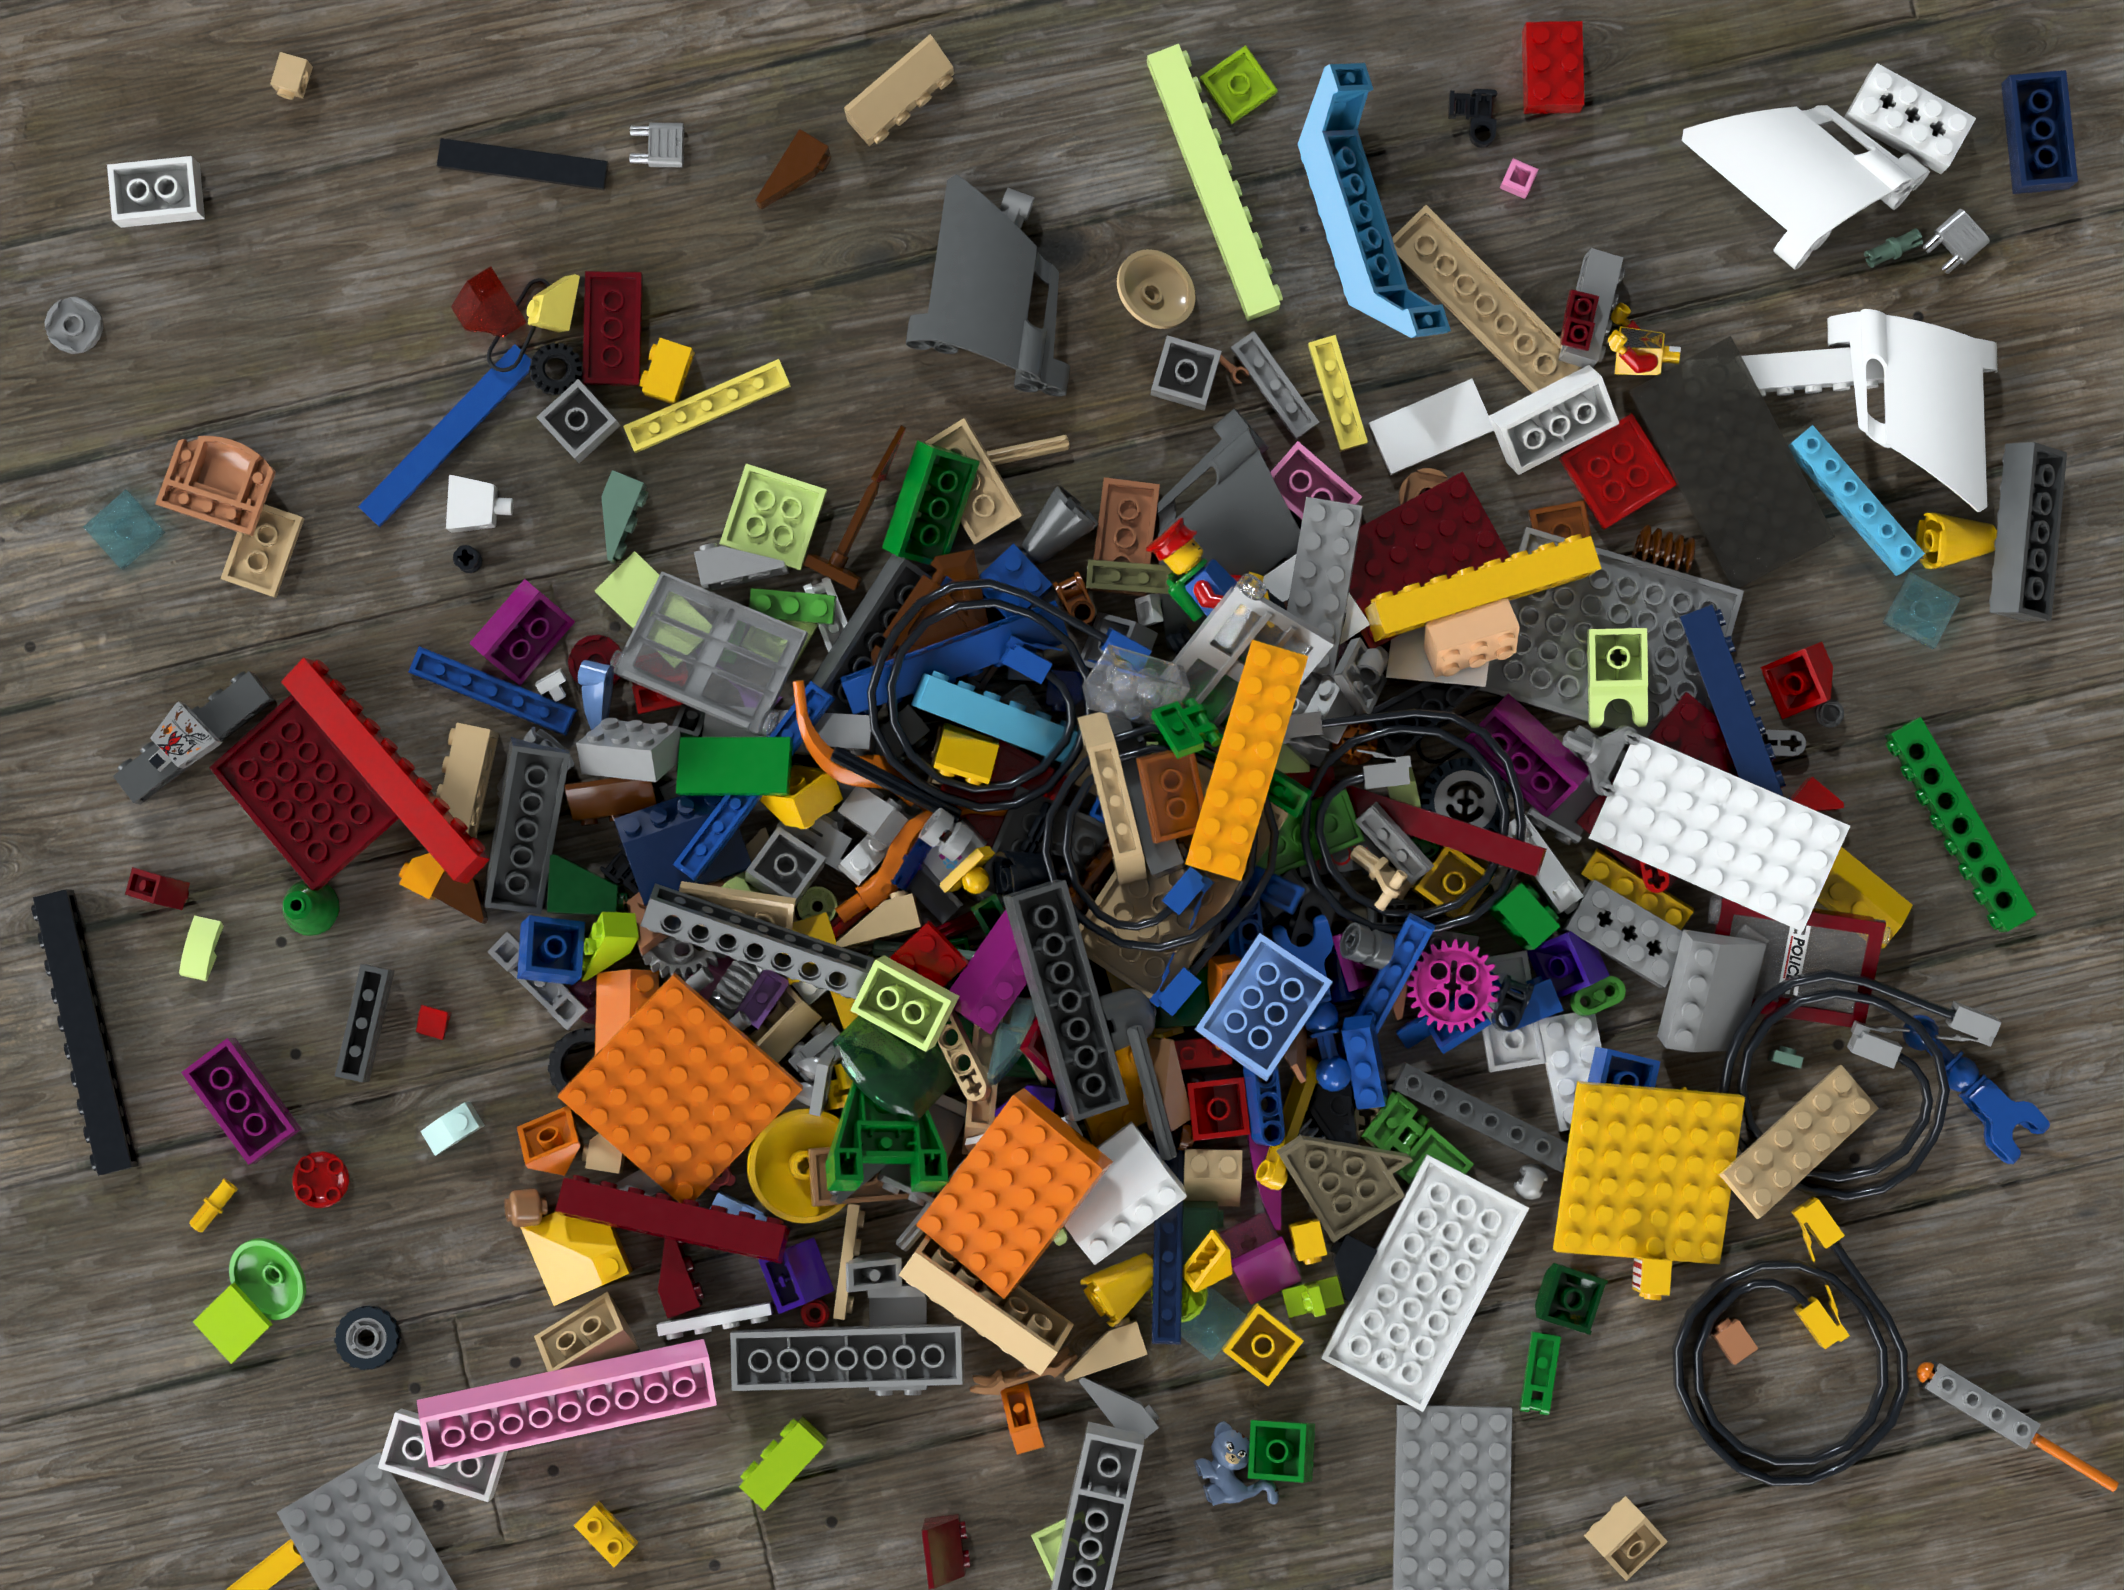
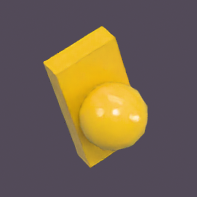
M990 846L976 848L939 886L945 893L958 891L962 886L969 893L980 894L984 892L990 884V876L982 867L995 855V852Z

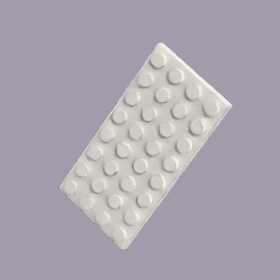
M1639 735L1640 740L1633 737L1632 740H1636L1639 743L1637 745L1630 744L1612 785L1615 791H1609L1613 795L1606 798L1589 838L1803 932L1850 825Z
M1426 1154L1405 1197H1403L1376 1249L1377 1253L1352 1301H1349L1328 1341L1321 1359L1423 1412L1529 1207Z

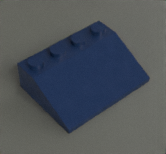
M681 795L614 819L644 906L648 904L655 883L679 891L681 881L707 885L744 872L751 865V860L739 828L698 882L692 880L673 865L725 795Z

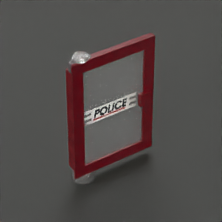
M1712 895L1708 912V923L1716 924L1714 934L1767 943L1751 1006L1758 997L1786 978L1814 971L1829 969L1863 975L1875 980L1882 943H1889L1891 932L1890 927H1886L1885 920L1813 908L1802 932L1717 895ZM1833 980L1800 985L1791 988L1764 1006L1760 1014H1770L1796 995L1829 988H1840L1872 994V989ZM1834 998L1801 1005L1785 1016V1018L1852 1028L1855 1020L1866 1024L1870 1004Z

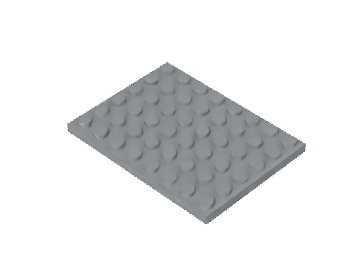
M1526 527L1518 552L1527 550L1528 554H1532L1531 551L1538 549L1537 547L1554 542L1555 546H1558V543L1565 541V538ZM1595 547L1602 569L1589 577L1509 601L1520 626L1516 653L1504 660L1494 659L1489 661L1486 687L1479 686L1478 688L1479 691L1503 698L1509 693L1517 702L1589 723L1587 630L1647 628L1648 723L1646 727H1637L1633 723L1632 710L1629 704L1623 699H1613L1605 708L1604 722L1601 727L1611 730H1617L1618 728L1616 727L1619 725L1631 726L1636 730L1637 734L1647 738L1685 692H1688L1709 711L1711 709L1712 703L1680 616L1713 605L1715 610L1721 609L1726 625L1721 626L1724 636H1731L1744 590ZM1617 649L1614 650V654L1610 655V660L1614 661L1616 666H1620V661L1625 659L1624 655L1619 654Z

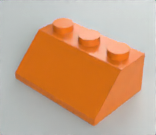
M628 969L597 974L595 1055L659 989V970L653 973L651 970Z

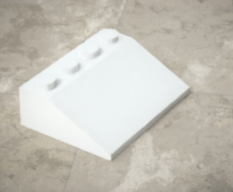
M1132 1121L1096 1147L1110 1158L1113 1163L1065 1224L1073 1239L1094 1265L1187 1197L1181 1181L1164 1160L1160 1158V1155Z

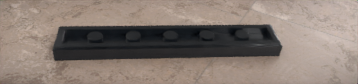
M441 138L436 166L443 169L605 191L609 163L604 160Z

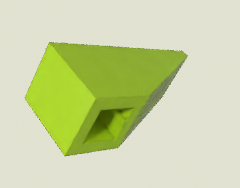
M602 912L597 922L593 923L589 938H586L584 941L582 981L589 980L631 953L639 938L635 913Z

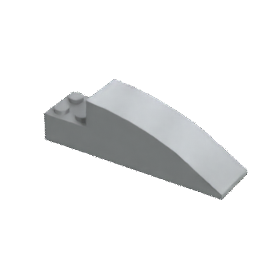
M1088 1422L1079 1464L1076 1468L1050 1590H1111L1143 1452L1145 1434ZM1083 1511L1086 1516L1085 1522L1082 1524L1081 1519L1073 1522L1074 1515ZM1069 1538H1073L1076 1541H1078L1079 1551L1077 1545L1074 1542L1069 1541ZM1102 1554L1105 1563L1097 1566L1098 1561H1100L1098 1557ZM1075 1556V1560L1066 1559L1073 1558Z

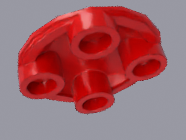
M325 1151L313 1152L300 1158L292 1176L295 1196L307 1206L314 1208H326L339 1202L347 1192L349 1185V1173L344 1162L335 1154Z

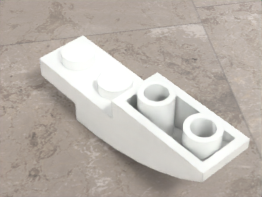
M901 799L897 802L902 807L900 813L908 821L924 812L915 804L909 807ZM867 834L839 863L837 868L859 886L884 861L889 847Z

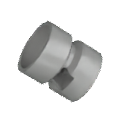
M939 808L925 823L919 838L931 847L938 846L939 853L950 861H954L965 850L972 839L974 831L962 822L954 823V817L944 809ZM946 829H948V831L945 833V835L943 836V838L940 837V836L943 834V832H944Z

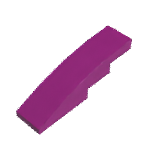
M1247 1135L1252 1171L1262 1204L1273 1228L1281 1230V1189H1270L1256 1180V1171L1259 1165L1265 1161L1270 1146L1258 1145L1252 1140L1251 1135Z

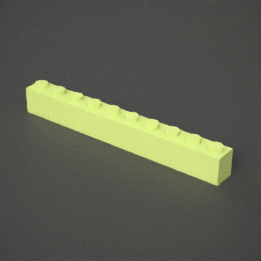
M1176 44L1147 55L1148 68L1247 322L1279 310V301L1283 300L1280 288L1277 284L1273 285L1269 275L1273 274L1271 265L1267 258L1263 259L1259 249L1263 247L1257 232L1252 233L1249 225L1252 222L1250 211L1247 206L1242 207L1239 197L1242 196L1241 188L1237 180L1232 181L1229 173L1232 170L1230 160L1227 154L1222 155L1219 148L1222 140L1217 128L1212 129L1208 120L1212 118L1211 111L1207 102H1201L1198 93H1201L1202 89L1196 76L1192 77L1188 67H1191L1192 64L1187 51H1182L1180 45Z

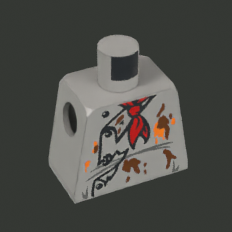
M178 701L151 736V740L160 749L148 760L160 772L171 761L177 767L184 769L218 747L222 742L185 703Z

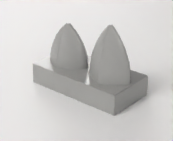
M824 1051L821 1058H806L796 1064L803 1075L814 1081V1083H801L803 1090L795 1097L801 1103L810 1106L809 1114L820 1117L827 1105L835 1059L834 1053Z

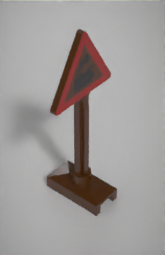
M900 426L871 477L873 481L867 487L837 551H833L829 560L815 554H808L803 565L852 590L858 589L862 578L844 568L849 559L847 555L878 494L880 482L885 481L906 427Z

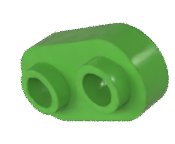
M1608 976L1591 986L1573 992L1570 999L1571 1007L1576 1014L1589 1016L1618 1004L1625 996L1624 983L1615 976ZM1606 987L1611 990L1610 996L1605 994ZM1582 997L1587 1001L1586 1007L1581 1005L1580 1000Z

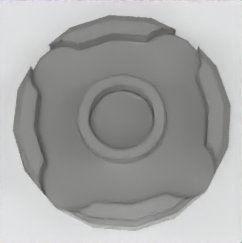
M68 297L54 303L47 312L45 330L50 342L58 349L67 353L77 354L84 353L96 345L103 331V322L98 309L90 302L78 297Z

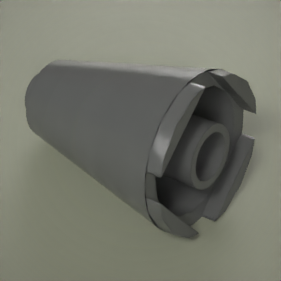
M1057 486L1053 490L1022 543L1024 548L1022 553L1033 564L1036 561L1041 564L1094 530L1099 524L1089 510L1086 511L1080 505L1081 502L1061 486Z

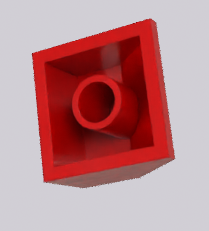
M1244 1077L1187 1083L1193 1141L1250 1135Z

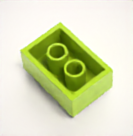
M803 1416L798 1422L793 1418L780 1433L783 1438L779 1442L773 1439L760 1454L763 1458L758 1464L754 1460L740 1476L743 1482L739 1488L764 1511L818 1454L828 1440Z

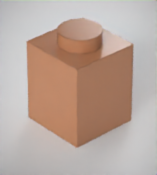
M1729 1317L1722 1319L1714 1326L1716 1330L1710 1333L1728 1361L1734 1365L1758 1350L1750 1335L1736 1318L1730 1320Z

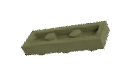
M1088 560L1086 588L1169 594V586L1166 582L1169 579L1168 574L1173 573V571L1167 565Z

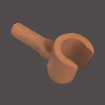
M1222 355L1220 356L1219 363L1231 373L1230 378L1232 382L1242 384L1236 378V372L1241 371L1248 377V370L1244 367H1236Z

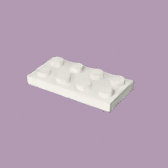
M1573 1012L1547 1017L1538 1021L1559 1132L1570 1130L1577 1081L1588 1082L1595 1047L1602 1048L1595 1014L1580 1016Z

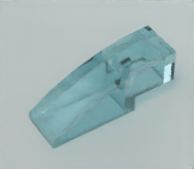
M1017 997L1010 1024H998L987 1075L990 1085H996L1010 1071L1023 1053L1019 1048L1036 1017L1032 999Z

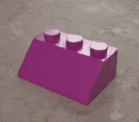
M524 579L469 644L521 686L575 621Z

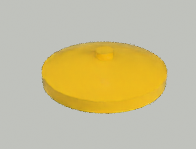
M795 1108L778 1114L753 1140L747 1160L749 1183L758 1201L772 1214L795 1223H813L827 1219L846 1205L812 1206L808 1149L831 1147L840 1119L825 1111L822 1112L820 1117L809 1114L810 1108Z

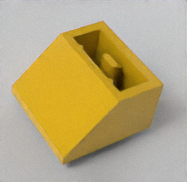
M944 723L934 756V768L938 769V772L944 776L954 777L956 774L965 777L967 782L974 785L989 784L999 748V739Z

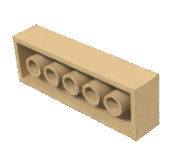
M928 1235L925 1236L899 1274L909 1285L919 1289L933 1302L940 1304L957 1319L964 1321L974 1328L978 1334L988 1338L999 1346L1002 1351L1012 1355L1023 1363L1027 1369L1036 1372L1040 1376L1056 1356L1074 1326L1072 1322L1020 1285L1014 1292L1003 1299Z

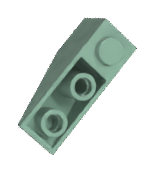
M612 470L601 497L607 560L615 565L617 559L621 560L625 554L627 544L624 541L628 533H633L638 518L635 517L638 507L643 508L649 492L645 491L647 486L643 482Z

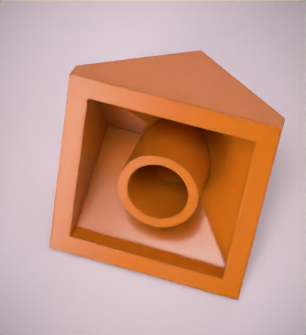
M568 1106L517 1127L524 1162L528 1169L565 1176L581 1146L572 1109Z

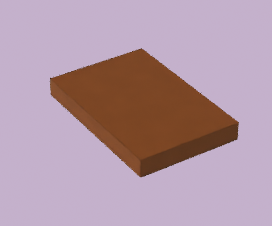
M1172 749L1136 758L1153 843H1160L1194 834L1204 802L1195 753L1177 759Z

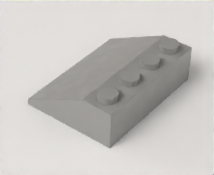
M1683 929L1657 1037L1667 1049L1688 1052L1728 1050L1735 1030L1751 1008L1767 943Z

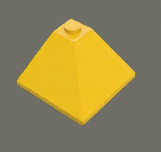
M557 1212L542 1217L539 1225L520 1227L554 1306L633 1272L615 1227L561 1216Z

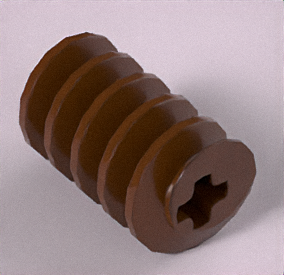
M1646 525L1639 532L1636 539L1632 558L1640 551L1642 552V561H1645L1649 555H1653V564H1656L1660 558H1663L1664 567L1666 568L1671 561H1674L1675 570L1678 571L1682 564H1684L1687 574L1695 555V539L1690 537L1684 544V536L1679 534L1673 541V532L1670 531L1662 538V529L1657 528L1651 534V526Z

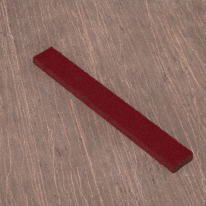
M1332 780L1329 789H1331L1339 781ZM1352 785L1346 787L1357 818L1377 802L1405 834L1533 876H1539L1546 848Z

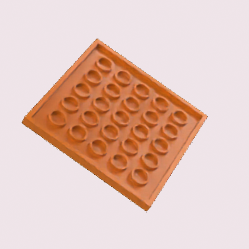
M674 972L558 1094V1098L679 1203H683L684 1199L695 1201L803 1090V1085Z

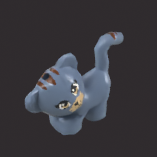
M1225 1421L1218 1423L1214 1431L1215 1438L1211 1445L1213 1461L1210 1462L1206 1458L1194 1460L1198 1476H1202L1203 1479H1210L1209 1483L1203 1485L1207 1501L1212 1503L1213 1506L1221 1503H1239L1247 1498L1256 1496L1264 1490L1267 1492L1268 1502L1276 1504L1279 1501V1492L1274 1482L1261 1479L1247 1487L1235 1476L1234 1471L1244 1468L1249 1462L1250 1441L1239 1431L1233 1430Z

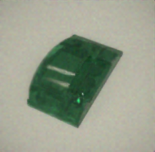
M860 1015L832 1042L834 1049L837 1046L839 1047L843 1059L840 1063L854 1084L868 1098L894 1115L899 1112L913 1116L911 1121L917 1122L956 1081L943 1052H939L935 1047L925 1052Z

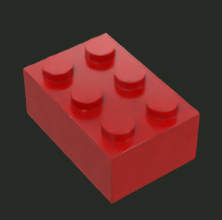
M1582 21L1526 22L1522 29L1524 114L1580 113L1584 106Z

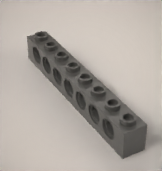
M656 883L640 925L652 932L663 933L681 942H689L701 946L708 951H715L730 956L734 960L756 965L763 970H771L783 974L790 979L812 984L816 988L838 993L845 998H857L874 961L872 957Z
M1407 1063L1402 1064L1391 1089L1564 1174L1568 1143Z

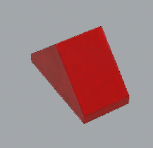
M1813 776L1807 778L1791 797L1792 801L1815 811L1844 808V802Z

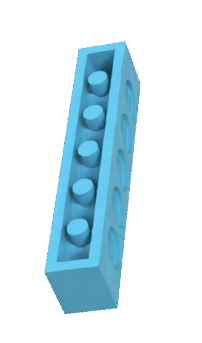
M1813 425L1785 448L1895 576L1905 572L1925 554Z

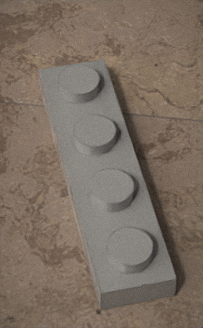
M1255 331L1231 346L1232 352L1242 366L1248 370L1252 380L1295 440L1319 424L1318 419Z

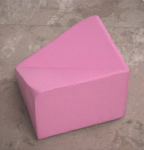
M1513 158L1500 188L1526 199L1539 169Z

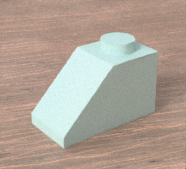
M464 1102L420 1132L436 1156L485 1125L471 1102Z

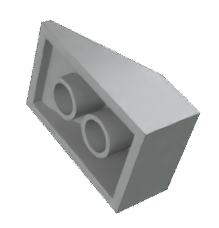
M716 543L700 546V551L694 552L701 586L708 591L789 574V569L782 560L725 546L717 547Z

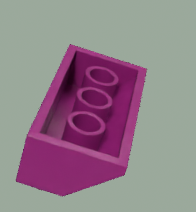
M1509 693L1478 724L1488 730L1512 759L1523 797L1547 818L1589 775L1588 766L1568 748L1564 747L1560 740ZM1471 732L1464 741L1474 745L1493 769L1497 770L1500 776L1509 784L1503 763L1479 735Z
M1006 909L949 989V991L960 996L954 1010L988 1034H992L1027 984Z

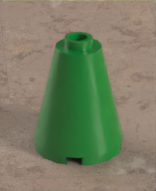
M301 880L291 886L286 892L282 903L283 916L289 927L297 933L307 936L319 935L328 931L333 926L340 912L339 899L335 890L328 884H325L319 891H312L304 880Z

